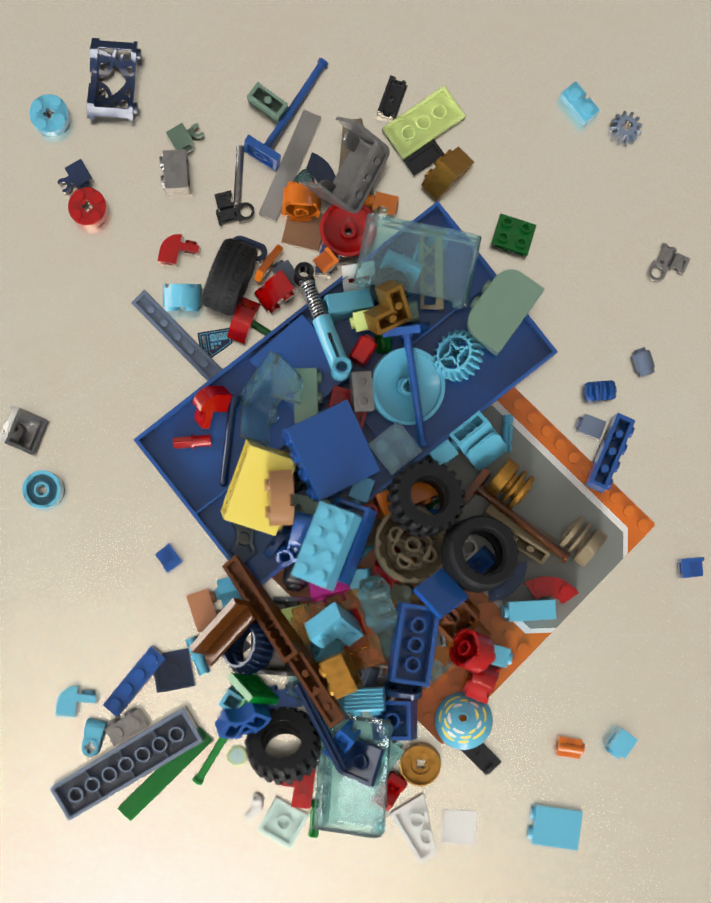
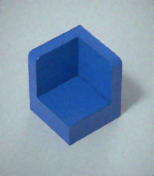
M171 543L166 544L164 548L155 554L167 573L184 562Z
M704 557L678 559L680 578L703 576L702 561H704Z

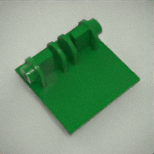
M500 213L491 245H494V248H505V251L507 249L511 250L510 253L514 251V253L520 254L522 257L523 255L528 256L536 224Z

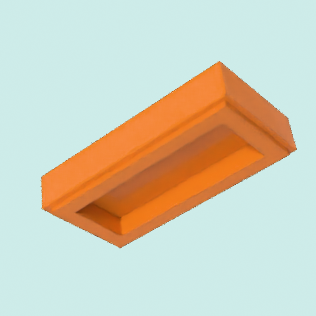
M279 244L275 246L258 268L254 280L259 283L263 280L279 259L283 251L282 246Z

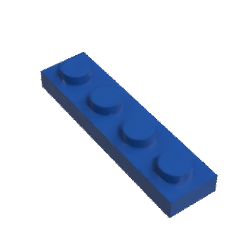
M153 645L150 646L105 701L103 706L114 716L119 717L167 657Z

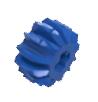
M612 380L587 382L585 384L584 395L587 401L613 400L616 398L617 388Z

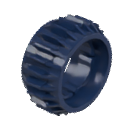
M255 619L222 656L233 672L252 675L253 673L257 674L258 671L268 665L272 658L274 647ZM251 632L253 647L249 657L244 661L243 645Z

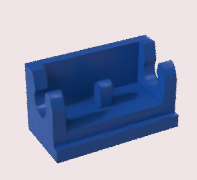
M351 719L339 729L333 738L343 758L361 733L360 729L356 732L351 731L350 728L354 724ZM325 749L323 753L330 758L327 750Z

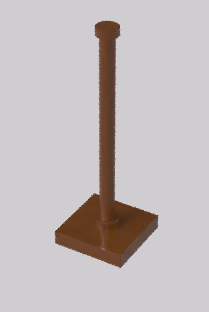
M484 467L465 491V496L462 497V500H465V504L468 505L475 495H481L560 557L562 562L565 563L571 556L569 552L563 551L484 489V484L491 476V472Z

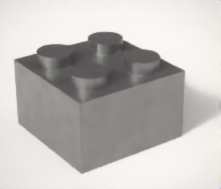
M186 149L162 151L163 156L159 157L160 168L164 172V175H161L163 191L166 190L168 196L191 194L189 157Z

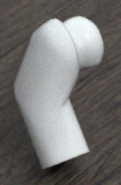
M260 794L252 795L251 808L243 813L248 822L263 811L264 799Z

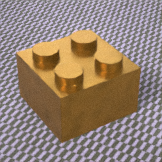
M348 649L333 654L319 663L321 666L319 667L320 673L323 678L327 679L329 683L327 686L331 696H335L336 700L357 691L363 685Z

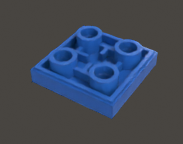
M443 568L413 590L439 619L443 618L469 597Z

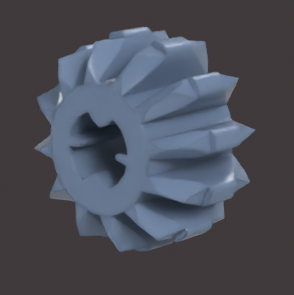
M626 111L622 112V116L617 113L615 115L616 119L611 120V124L614 126L610 127V131L615 132L612 137L616 138L619 136V143L623 139H625L626 144H629L630 139L636 141V135L640 136L642 133L639 129L643 125L636 123L640 117L638 116L634 119V112H631L629 116H627ZM624 124H627V127L630 126L628 131L622 128Z

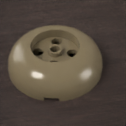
M416 507L425 514L434 515L423 508ZM390 512L380 522L374 536V551L377 561L389 576L400 582L408 584L422 583L443 568L440 551L446 532L443 531L432 537L429 535L419 537L418 534L414 536L408 534V538H404L402 533L409 530L399 528L401 524L398 521H393L392 517L394 514ZM431 538H435V542H434L433 548H432V540H431ZM420 541H422L424 548H420ZM394 547H398L400 553H396ZM414 557L416 559V564H414L412 559L409 558Z

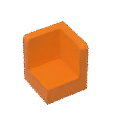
M328 246L312 260L324 276L339 265V260Z

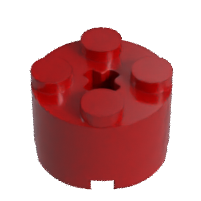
M85 187L73 192L68 202V211L71 218L80 227L95 229L106 221L109 214V206L104 196L98 190ZM91 205L92 209H89L87 212L85 210V207Z
M463 629L454 636L453 641L455 642L449 650V656L454 665L474 673H479L495 661L494 643L490 636L469 629Z
M490 664L482 672L474 673L469 671L468 675H471V678L465 681L461 692L465 693L464 696L487 704L490 699L488 696L493 692L501 668Z

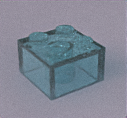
M399 420L368 444L371 451L391 476L423 452Z

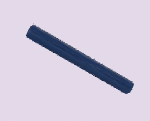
M301 682L296 684L294 688L338 772L345 770L347 765L319 710Z

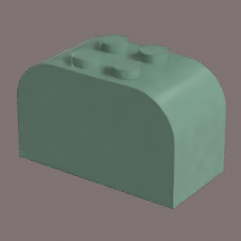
M508 269L500 272L493 281H487L481 291L483 295L481 297L477 295L471 303L470 308L472 310L467 319V331L485 349L497 356L545 289L518 270Z

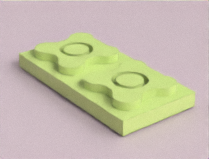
M444 85L382 127V130L404 160L466 118V115Z

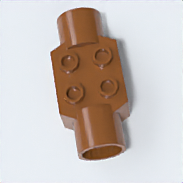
M469 598L439 619L438 630L450 642H453L454 636L463 629L474 630L488 636L491 635L478 620L480 610Z

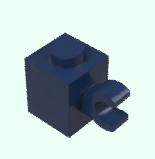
M82 159L65 167L69 176L57 181L59 185L67 183V187L62 190L64 194L71 191L72 184L78 190L91 187V183L95 182Z

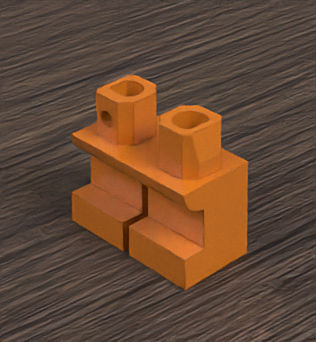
M376 191L375 196L368 195L364 205L373 212L374 216H377L379 212L386 213L387 220L395 222L399 207V197Z

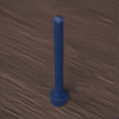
M232 395L228 408L220 485L222 487H225L228 483L235 412L238 403L241 402L240 395Z

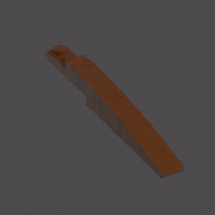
M234 555L222 565L223 569L244 600H248L255 619L283 663H289L330 728L335 727L348 716L335 696H331L327 687L328 681L322 677L319 664L263 586L239 556Z

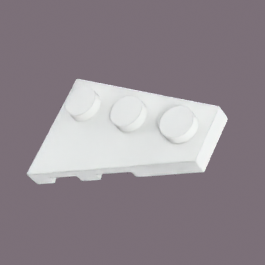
M422 793L390 813L419 864L436 855L424 795Z

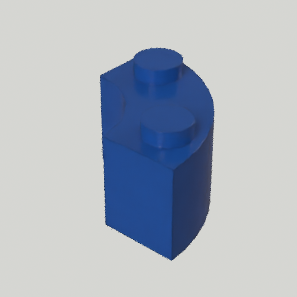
M247 702L239 708H224L215 721V726L219 737L239 739L242 738V735L251 732L257 733L270 722L272 717L266 704Z

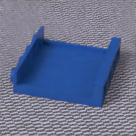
M300 315L250 359V362L293 411V368H318V371L322 372V384H319V392L322 391L323 399L332 392L334 385L339 386L344 382L336 381L331 376V368L316 330L313 327V320L309 315L307 317ZM342 366L337 367V370L341 372L346 371Z
M348 400L341 401L318 414L281 430L283 434L281 435L282 440L291 451V460L297 464L299 469L298 475L303 482L305 481L307 494L314 502L321 501L380 471Z

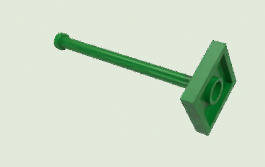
M230 673L227 678L244 697L238 708L247 702L276 705L279 700L258 675ZM219 737L197 775H194L192 781L195 784L201 786L204 783V777L226 743V738Z

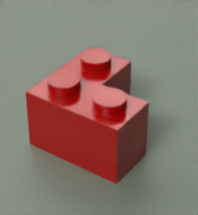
M311 768L312 773L309 776L304 775L303 780L300 782L295 780L292 781L293 784L287 785L286 782H282V785H280L294 787L291 807L311 808L316 768Z

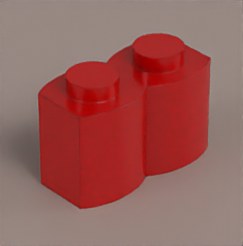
M367 334L365 337L361 335L348 358L365 368L377 348L376 340Z

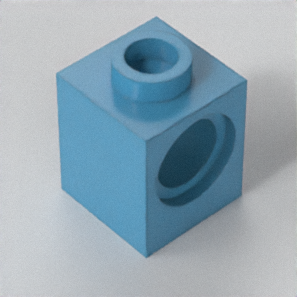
M365 478L353 484L349 493V497H352L351 502L362 505L363 502L367 503L375 481Z

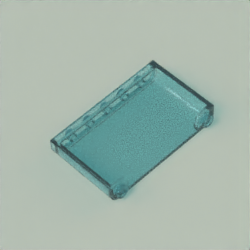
M369 213L367 214L353 284H357L356 287L368 289V286H378L392 279L402 284L405 292L449 300L452 303V307L463 309L464 306L468 307L482 237L472 233Z
M347 715V718L333 728H330L326 723L332 737L334 738L339 729L351 719L354 722L352 728H350L351 731L361 730L357 738L385 749L374 787L366 786L338 773L332 760L323 753L326 748L320 739L321 757L318 759L313 829L367 838H380L386 831L385 812L393 725L388 719Z

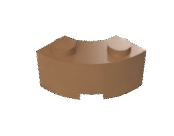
M292 470L268 471V479H264V489L268 491V506L265 507V518H269V526L293 525L294 485Z

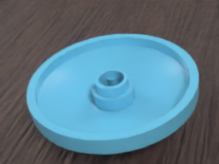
M405 347L386 353L373 368L371 374L374 406L385 419L393 423L415 425ZM413 348L424 422L435 414L443 401L445 378L437 372L438 367L434 365L436 360L429 353Z

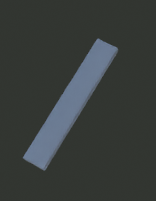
M145 289L131 302L207 381L222 370Z

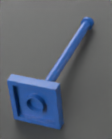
M323 58L317 60L318 64L266 142L263 144L249 134L244 140V152L275 172L280 165L281 154L271 149V146L322 70L329 65Z
M429 322L400 325L383 333V337L401 335V338H404L418 435L417 446H426L429 443L426 441L411 337H413V333L429 330Z

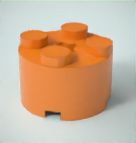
M289 181L283 189L282 215L285 217L286 214L290 216V220L296 222L311 221L312 217L316 216L318 218L320 216L321 198L301 183Z

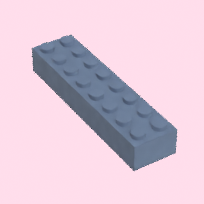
M186 706L54 784L49 789L69 822L203 742L205 739Z

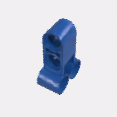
M295 512L288 542H282L277 548L276 560L280 565L288 566L292 562L296 563L314 515ZM287 552L289 553V555H283L281 553Z

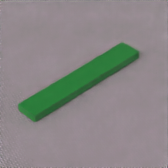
M201 726L198 729L205 739L203 742L156 769L117 808L130 822L214 741Z

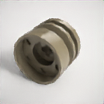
M582 515L568 526L557 546L562 549L568 544L565 552L570 553L574 549L576 553L573 556V560L581 567H584L598 552L608 536L599 528L595 529L592 533L588 532L592 523L588 522L582 527L586 520Z

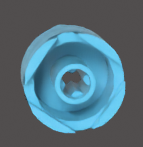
M46 94L38 97L31 103L30 120L40 133L48 137H55L65 132L70 124L71 115L68 107L59 96ZM52 112V118L48 119L47 116Z
M163 284V307H165V311H180V307H185V311H199V307H201V284H196V288L195 284H169V288L168 284Z
M38 470L24 480L22 494L30 506L37 509H51L56 507L62 500L64 486L62 480L56 474L45 470ZM45 485L47 492H44L42 495V492L39 491V488H43Z

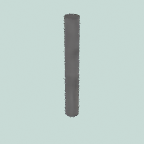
M242 145L236 146L234 203H241L244 146Z

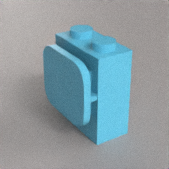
M480 411L476 412L449 434L465 458L477 470H483L484 467L489 466L507 448L503 439Z

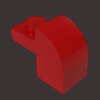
M174 234L162 242L157 261L160 264L178 267L181 252L199 256L201 248L195 241L186 240L184 243L182 234Z
M242 298L234 313L227 338L245 344L251 332L253 321L260 309V303Z
M207 386L195 395L192 401L197 408L194 420L202 429L210 428L214 412L228 411L232 394L224 386Z
M390 771L377 790L372 802L389 811L394 806L400 793L407 787L408 782L400 774Z

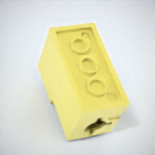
M246 439L220 511L223 519L276 536L277 531L280 532L283 525L269 526V518H265V507L268 506V491L264 489V479H268V471L292 470L293 473L296 463H293L290 453L269 446L266 447Z

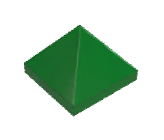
M383 334L374 335L375 343L377 344V354L392 351L393 342L391 336L383 337Z

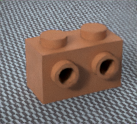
M208 588L186 596L198 633L202 632L221 612L220 609L216 610L214 604L217 602L214 591L210 592Z

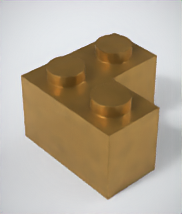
M459 146L453 151L449 149L443 157L440 156L435 161L434 165L436 167L427 171L424 175L426 179L421 185L438 200L469 170L474 161Z
M390 279L375 286L380 304L363 312L368 330L381 335L412 320L402 284Z

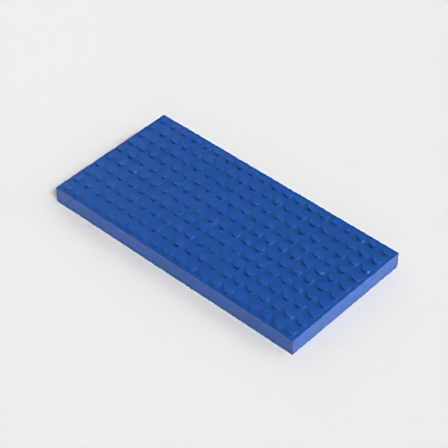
M439 201L435 202L359 262L374 261L376 272L380 269L388 249L399 255L405 254L406 258L409 256L412 260L414 252H416V246L420 243L419 232H443V239L448 240L444 250V311L420 309V274L410 296L406 295L407 303L417 302L419 323L429 322L430 325L429 330L413 333V337H411L412 346L429 353L432 357L437 354L434 349L439 347L437 342L443 341L442 336L448 337V332L454 333L455 330L467 331V319L472 310L470 308L471 303L477 295L479 297L483 295L481 291L487 281H493L497 276ZM424 237L425 245L427 244L429 237ZM429 253L424 259V264L430 269L435 264V258ZM431 273L424 278V283L429 288L436 282L435 277ZM341 276L319 293L320 298L323 299L327 294L344 292L343 280L345 278ZM436 286L432 289V291H433L435 294H436ZM431 292L424 297V305H436V297ZM374 301V307L379 305L377 302ZM305 304L133 439L227 560L233 557L229 550L235 543L236 535L231 525L233 522L223 519L220 511L245 440L248 439L263 446L287 452L289 447L282 440L281 435L283 434L281 430L295 425L294 411L250 362V359L300 315L305 317L309 315L314 320L308 304ZM528 314L497 356L484 347L481 351L485 355L480 358L483 362L478 364L480 369L474 370L475 375L469 374V380L463 378L462 382L457 380L454 382L445 379L443 401L435 414L424 421L426 441H428L429 445L417 446L416 424L401 425L385 419L375 406L374 411L367 412L362 432L380 469L379 472L367 477L375 481L368 502L393 482L392 479L403 468L412 462H419L445 440L449 439V434L476 412L480 411L482 413L558 353ZM349 319L334 322L347 358L361 335L365 337L367 334L374 339V335H377L370 330L356 333L355 329H351ZM401 335L391 336L393 342L392 350L405 347L404 338H401ZM460 343L459 345H460V347H461V346H464V347H465V346H467L468 344H467V343ZM375 349L365 368L351 361L354 367L352 372L371 371L372 373L376 363L386 353L377 354ZM457 365L449 366L450 369L458 368ZM349 377L338 387L350 390ZM207 386H224L232 395L241 396V402L238 403L235 412L228 483L225 487L220 485L228 411L214 412L209 429H202L194 420L197 408L192 403L193 398L201 389ZM331 393L323 399V403H319V411L327 409ZM191 434L194 436L211 434L212 446L195 447L194 449L192 447L175 449L173 447V438L191 436ZM352 485L337 492L335 495L329 496L330 504H333L335 496L351 502L352 497H349ZM303 489L296 493L308 496L307 492ZM255 530L253 545L257 553L244 564L259 583L263 585L286 566H282L277 562V550L270 558L263 553L275 536ZM289 534L284 539L285 542H288ZM287 552L281 553L283 555H289V553Z

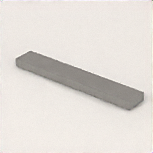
M303 110L259 211V215L277 221L282 210L283 189L289 181L295 180L319 125L321 116Z

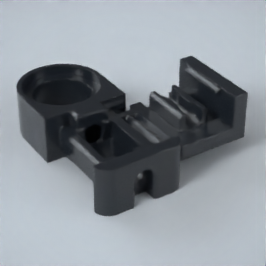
M231 190L214 194L217 207L220 208V212L218 209L216 210L220 226L224 222L236 219L241 222L249 220L254 216V207L248 202L236 204L234 208V202H231L230 198L232 196ZM243 206L251 208L250 216L244 217L241 215L240 210Z

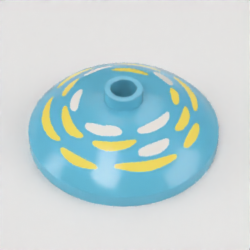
M463 692L453 693L439 704L435 713V727L441 740L448 746L459 750H469L481 745L488 738L492 730L493 717L488 704L464 696L465 693ZM465 715L467 717L466 721L464 722L459 720L460 716Z

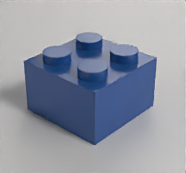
M386 700V710L381 711V715H373L374 740L411 741L417 739V700Z

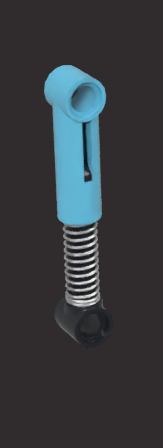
M301 262L295 267L294 282L301 287L308 307H310L309 310H311L310 312L314 319L312 323L331 368V376L336 381H345L350 375L351 361L345 354L331 316L326 314L327 311H325L318 289H316L317 286H315L313 266L308 262ZM302 272L307 273L308 276H307V277H303V276L300 275V273H302ZM342 366L346 371L341 372L337 370V367Z

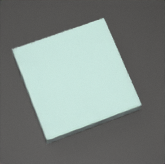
M276 796L257 831L291 849L310 814L299 808L291 807L289 802Z

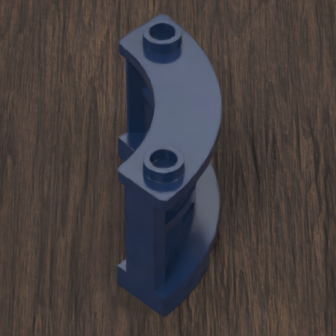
M92 38L90 45L91 83H89L86 103L87 119H95V116L129 118V121H133L134 114L138 113V103H135L138 60H141V49H138L137 41L131 43L101 41L100 38ZM100 49H111L113 53L111 55ZM117 51H131L130 60H124L125 53L119 57V60L116 59ZM108 62H110L109 68L106 71H102L101 65L106 64L108 66ZM115 66L124 76L126 83L118 92L112 95L109 87L99 82V78L108 76ZM131 66H132V77H131L130 73L128 72V70L126 69V68H129V67H131ZM131 88L130 97H129V96H127V95H125V94H126V93L129 91V89ZM105 89L108 93V97L106 98L105 94L102 96L99 95V91ZM116 101L122 107L121 102L127 101L128 108L113 107V102Z

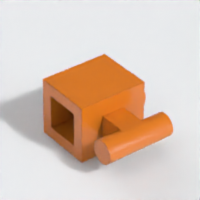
M558 735L555 754L557 756L580 759V755H584L585 743H582L583 740L581 738Z

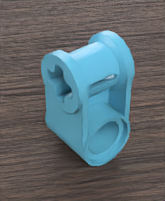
M87 718L81 746L84 755L91 757L100 752L107 722ZM93 743L95 750L90 752V749L87 748V745Z

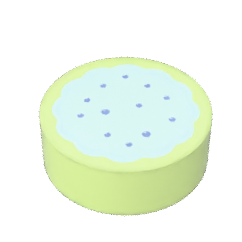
M233 746L227 753V759L234 766L242 765L246 760V752L240 746Z

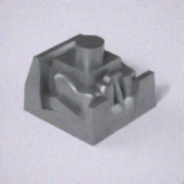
M10 405L9 408L12 412L4 422L3 431L0 433V441L33 455L47 419L20 407Z

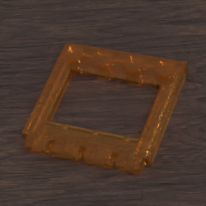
M356 588L345 592L347 600H344L342 593L326 598L328 606L335 601L346 611L358 608L370 646L349 652L357 671L386 662L387 660L365 594L361 595L359 589ZM323 599L309 603V612L305 605L292 609L293 617L290 618L294 630L313 657L314 654L304 625L328 607Z

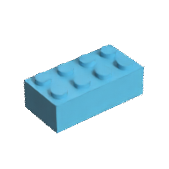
M320 501L291 575L334 591L362 517Z

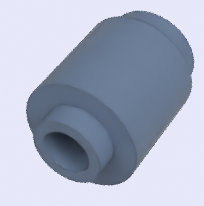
M645 347L634 350L635 354L632 355V359L640 377L654 373L655 364L650 350H646Z

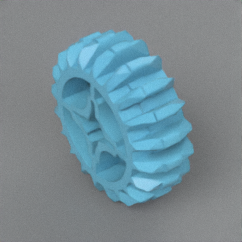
M455 330L454 333L448 332V337L442 336L443 341L437 342L439 347L434 349L437 353L433 356L436 360L434 365L438 367L437 372L450 381L455 382L457 380L462 382L463 378L469 380V374L475 375L474 370L480 369L478 364L483 362L480 358L485 355L481 351L483 346L466 330ZM460 343H467L468 345L465 346V347H464V346H461V347H460L459 344H460ZM457 365L458 368L450 369L449 366Z

